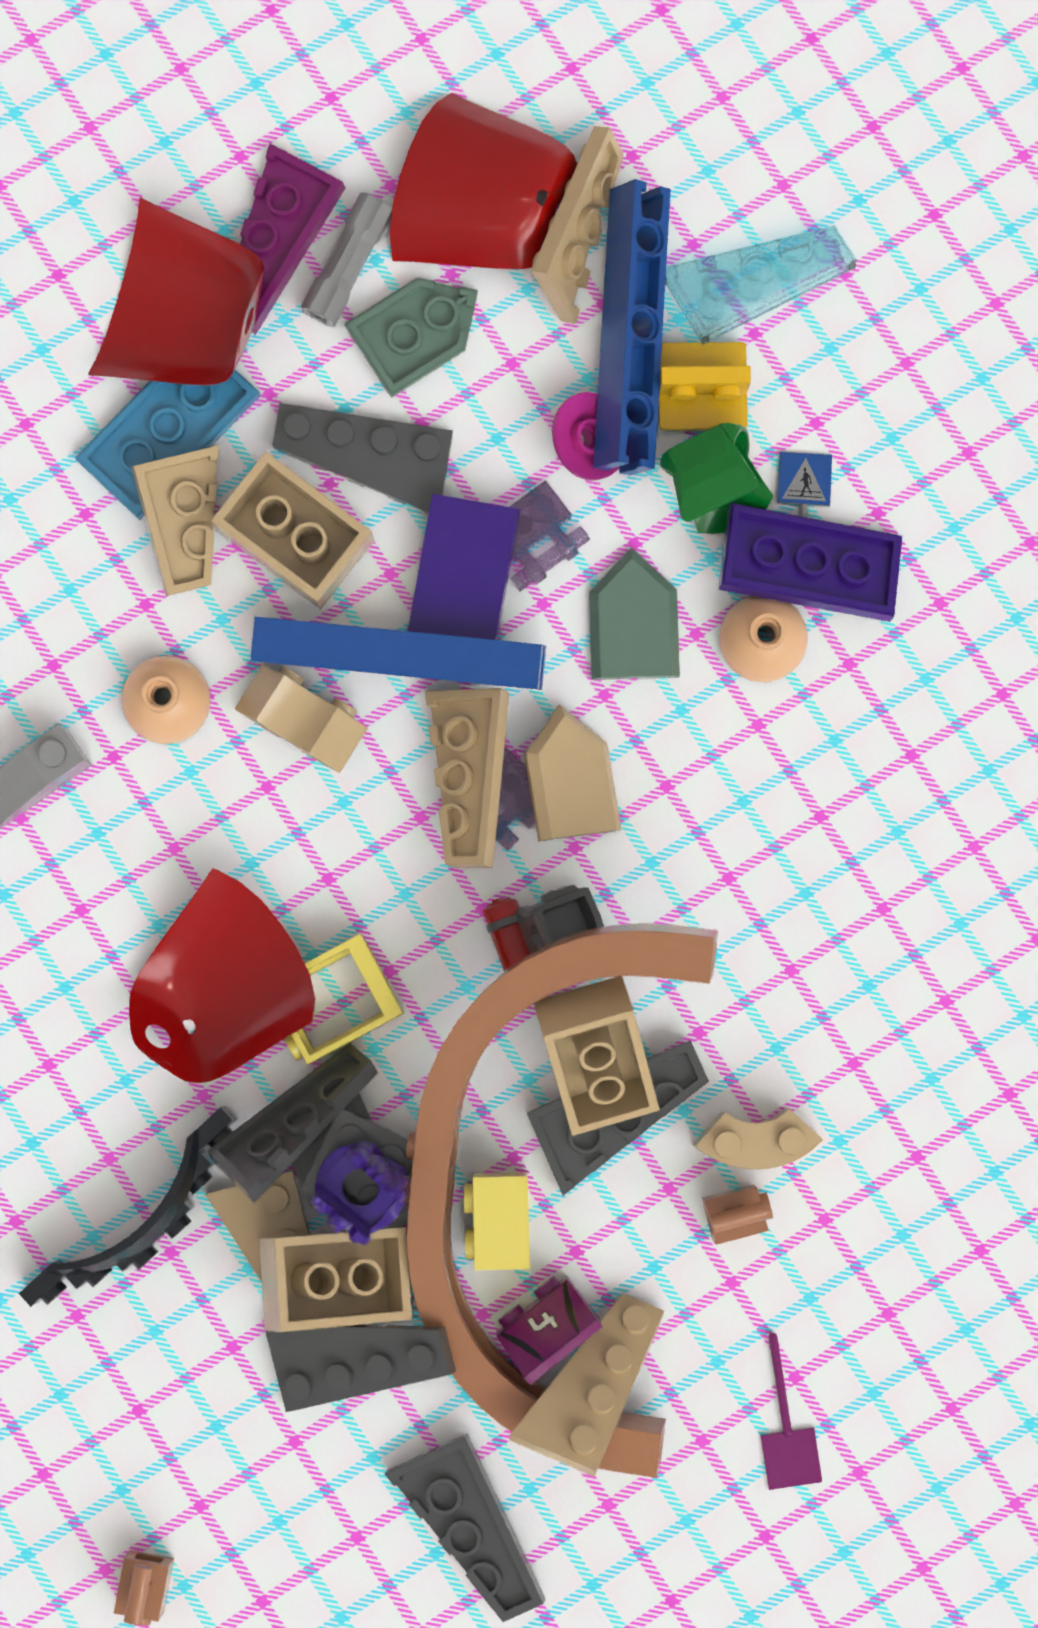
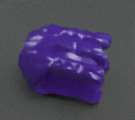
M362 1140L359 1143L339 1146L326 1157L319 1169L315 1182V1193L310 1202L318 1214L326 1213L327 1224L332 1227L335 1234L342 1230L347 1231L348 1237L353 1243L365 1246L371 1240V1233L388 1226L399 1215L405 1203L407 1195L406 1186L409 1179L403 1166L396 1161L384 1157L379 1148L372 1142ZM356 1169H362L373 1181L379 1184V1192L376 1198L365 1205H356L348 1201L343 1194L342 1183L346 1175Z

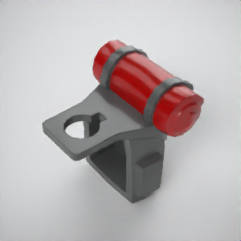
M576 885L550 890L541 895V902L531 906L520 907L516 899L508 897L495 899L482 910L487 922L486 929L491 935L503 971L528 954L556 940L582 931L604 927L602 917L589 887L577 888Z

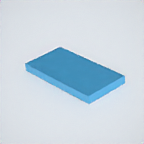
M236 369L227 381L216 385H187L149 381L75 457V460L140 521L144 517L131 467L212 447L252 406L261 394Z

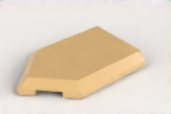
M560 704L557 705L548 718L547 724L524 753L538 842L622 830L607 742Z

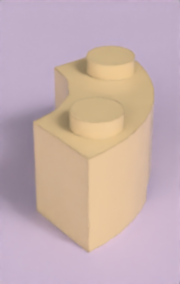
M262 664L234 709L278 738L286 740L301 752L340 773L368 729L354 719L357 711L338 698H334L332 703H329L301 686L304 678L283 665L277 672Z
M783 1108L773 1117L757 1122L740 1121L721 1111L692 1145L709 1157L726 1165L749 1170H762L794 1162L816 1148L824 1139L793 1111Z

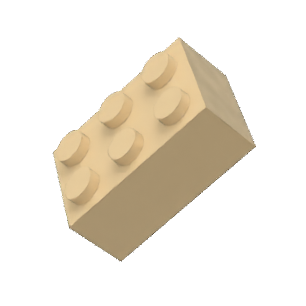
M267 451L264 452L211 520L216 531L320 610L374 542L370 529Z
M622 976L542 998L534 1003L572 1136L660 1111L634 1010Z
M406 1227L382 1228L371 1233V1240L365 1246L353 1243L349 1239L347 1231L338 1232L337 1234L330 1232L259 1238L265 1331L287 1332L412 1320Z

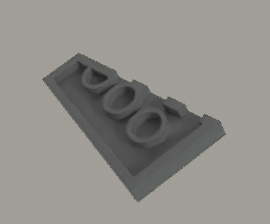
M279 403L272 446L274 450L321 470H327L342 476L354 484L382 493L394 501L410 505L424 511L428 515L432 494L443 495L453 430Z
M691 1040L646 1059L660 1111L572 1136L561 1097L527 1112L563 1196L709 1082Z
M349 1043L210 1148L207 1153L214 1164L255 1203L378 1072L372 1061Z
M366 1324L287 1332L265 1331L286 1412L448 1376L456 1372L446 1330L443 1326H366Z
M468 1433L385 1472V1476L393 1486L397 1485L410 1501L409 1506L420 1519L423 1518L438 1536V1542L449 1556L452 1554L466 1571V1577L502 1622L544 1604L546 1598Z

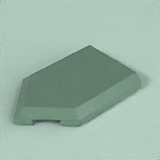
M416 278L345 323L344 326L392 398L465 352L478 290L466 287L457 288L438 284L428 279Z
M631 547L589 591L591 679L680 678L677 589Z

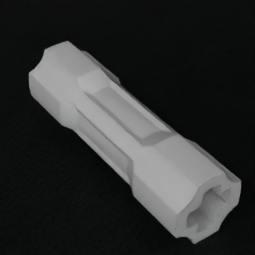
M359 193L345 220V227L321 274L315 278L301 305L303 313L326 326H336L349 301L350 292L374 245L380 241L391 219L392 207L369 193Z

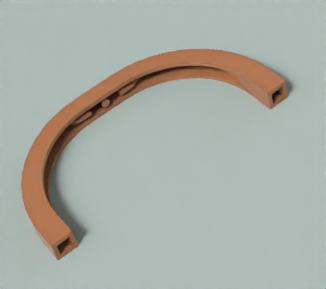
M633 923L586 930L556 940L515 963L481 992L452 1028L429 1072L420 1101L416 1133L410 1132L406 1149V1159L413 1160L412 1176H407L409 1182L406 1186L407 1195L404 1203L409 1204L407 1255L412 1289L424 1326L445 1327L456 1369L452 1376L480 1408L511 1432L547 1388L536 1381L530 1385L519 1369L507 1360L490 1341L466 1302L454 1264L451 1242V1211L458 1137L463 1101L472 1074L491 1040L506 1024L536 1001L563 988L585 981L618 976L657 977L710 984L714 975L718 930L672 924ZM622 1412L598 1469L657 1478L662 1460L666 1418Z

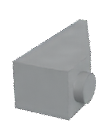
M60 723L22 748L0 767V829L92 766L69 730Z

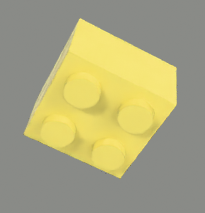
M527 1172L474 1173L472 1177L473 1183H465L464 1213H473L474 1229H466L465 1260L474 1259L475 1270L530 1269Z

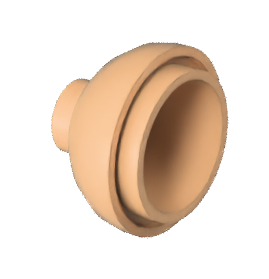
M754 596L742 599L728 611L723 619L719 633L720 649L726 663L735 673L754 682H773L789 675L802 661L808 643V633L804 619L791 603ZM763 626L772 628L774 639L770 642H763L757 635L758 629Z
M158 656L142 662L130 673L123 687L121 702L128 724L138 735L154 743L174 744L190 738L202 727L210 710L211 698L204 676L193 664L179 657ZM166 688L171 693L170 700L163 705L157 704L154 699L156 691Z

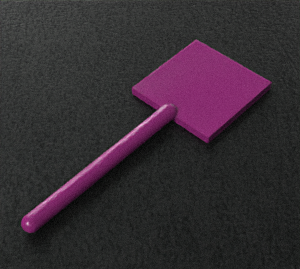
M770 1333L769 1344L783 1432L760 1435L769 1490L823 1482L814 1427L792 1430L778 1337L776 1333Z

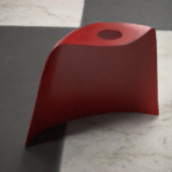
M454 93L448 94L436 102L422 120L403 164L392 204L390 224L392 260L494 269L532 268L534 256L540 251L548 233L549 222L555 215V210L564 196L565 185L572 178L576 169L577 161L574 154L564 144L535 128L482 107ZM545 190L547 191V197L544 205L541 206L537 202L536 197L539 191Z
M140 197L132 247L122 285L105 338L88 375L187 385H216L227 381L233 374L253 332L264 276L263 261L257 254L241 244Z
M212 868L199 889L147 959L134 981L129 998V1020L133 1042L148 1058L185 1082L204 1083L221 1078L312 1023L316 999L311 975L294 942L266 904L240 881ZM190 1019L194 1022L196 1027L193 1033L190 1034L185 1029L184 1020ZM157 1025L162 1027L170 1037V1045L167 1048H158L151 1044L145 1032L148 1026Z

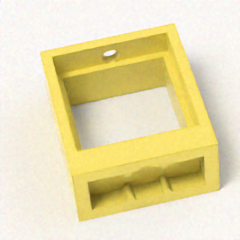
M361 933L306 962L305 965L310 975H313L351 954L381 1013L316 1048L313 1047L304 1028L285 1038V1042L296 1061L304 1058L307 1065L312 1064L405 1014Z

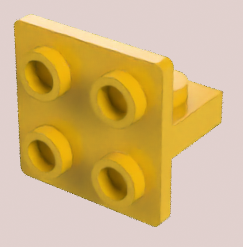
M744 342L662 343L659 386L660 430L706 431L721 423H733L747 428V392L751 384V366H747L746 344Z

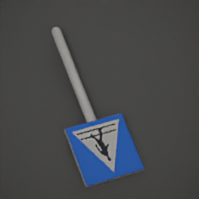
M780 452L777 504L799 505L798 516L807 517L808 506L830 507L832 455Z

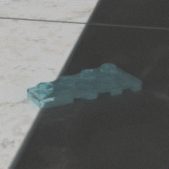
M834 225L666 266L665 284L700 342L704 345L856 268L857 259Z

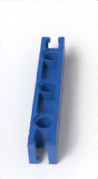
M637 179L610 189L593 462V468L609 471L619 466V474L629 476L655 469L671 193L670 188L663 186L645 192L647 190V182Z
M255 616L250 661L543 690L547 646L533 643Z

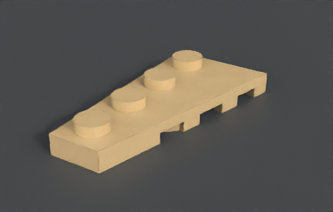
M593 127L587 143L581 149L580 159L573 176L565 185L564 196L556 215L549 222L548 233L542 247L533 259L531 272L561 322L577 323L580 308L574 306L578 288L586 289L591 271L585 268L590 246L598 247L602 234L600 209L601 207H609L610 189L615 187L624 154L610 127Z
M502 688L425 691L426 706L431 708L433 725L429 726L430 742L436 747L438 768L434 769L436 787L441 789L442 797L439 818L445 865L452 868H493L510 692Z
M622 1293L601 1320L603 1327L583 1342L512 1431L510 1441L595 1477L662 1321L664 1310Z

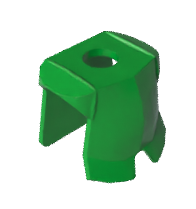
M721 423L668 449L662 455L660 468L673 477L681 518L685 522L694 520L698 533H725L728 508L731 503L767 509L774 497L748 457L750 439L747 429L742 425Z

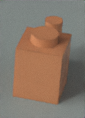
M755 1185L701 1198L711 1237L716 1245L769 1231L766 1220L773 1219L770 1201L767 1193L759 1194L758 1188Z
M130 1550L123 1560L113 1613L124 1615V1622L132 1625L149 1626L151 1621L159 1622L165 1611L174 1558Z

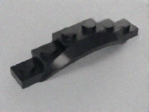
M226 1106L220 1107L186 1138L182 1162L168 1193L152 1215L132 1234L115 1246L89 1258L64 1263L58 1259L52 1262L19 1295L30 1307L41 1300L46 1305H49L67 1288L63 1282L65 1278L76 1289L84 1286L87 1282L94 1288L113 1270L112 1267L116 1265L122 1272L132 1265L140 1270L159 1252L153 1246L165 1234L173 1239L192 1222L187 1214L195 1206L187 1198L189 1191L194 1195L213 1178L208 1170L214 1165V1162L204 1149L208 1146L212 1148L232 1133L233 1130L229 1126L237 1118Z

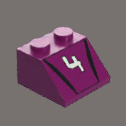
M567 1275L560 1281L555 1276H552L533 1292L537 1299L524 1310L517 1304L498 1319L502 1327L496 1331V1337L530 1385L603 1327L600 1317Z

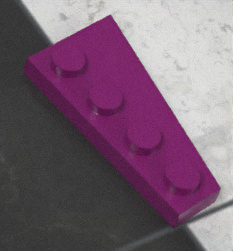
M269 143L265 155L267 162L262 177H258L253 192L255 199L248 219L245 218L240 232L242 237L240 244L257 254L264 265L260 302L252 332L255 335L346 189L343 181Z

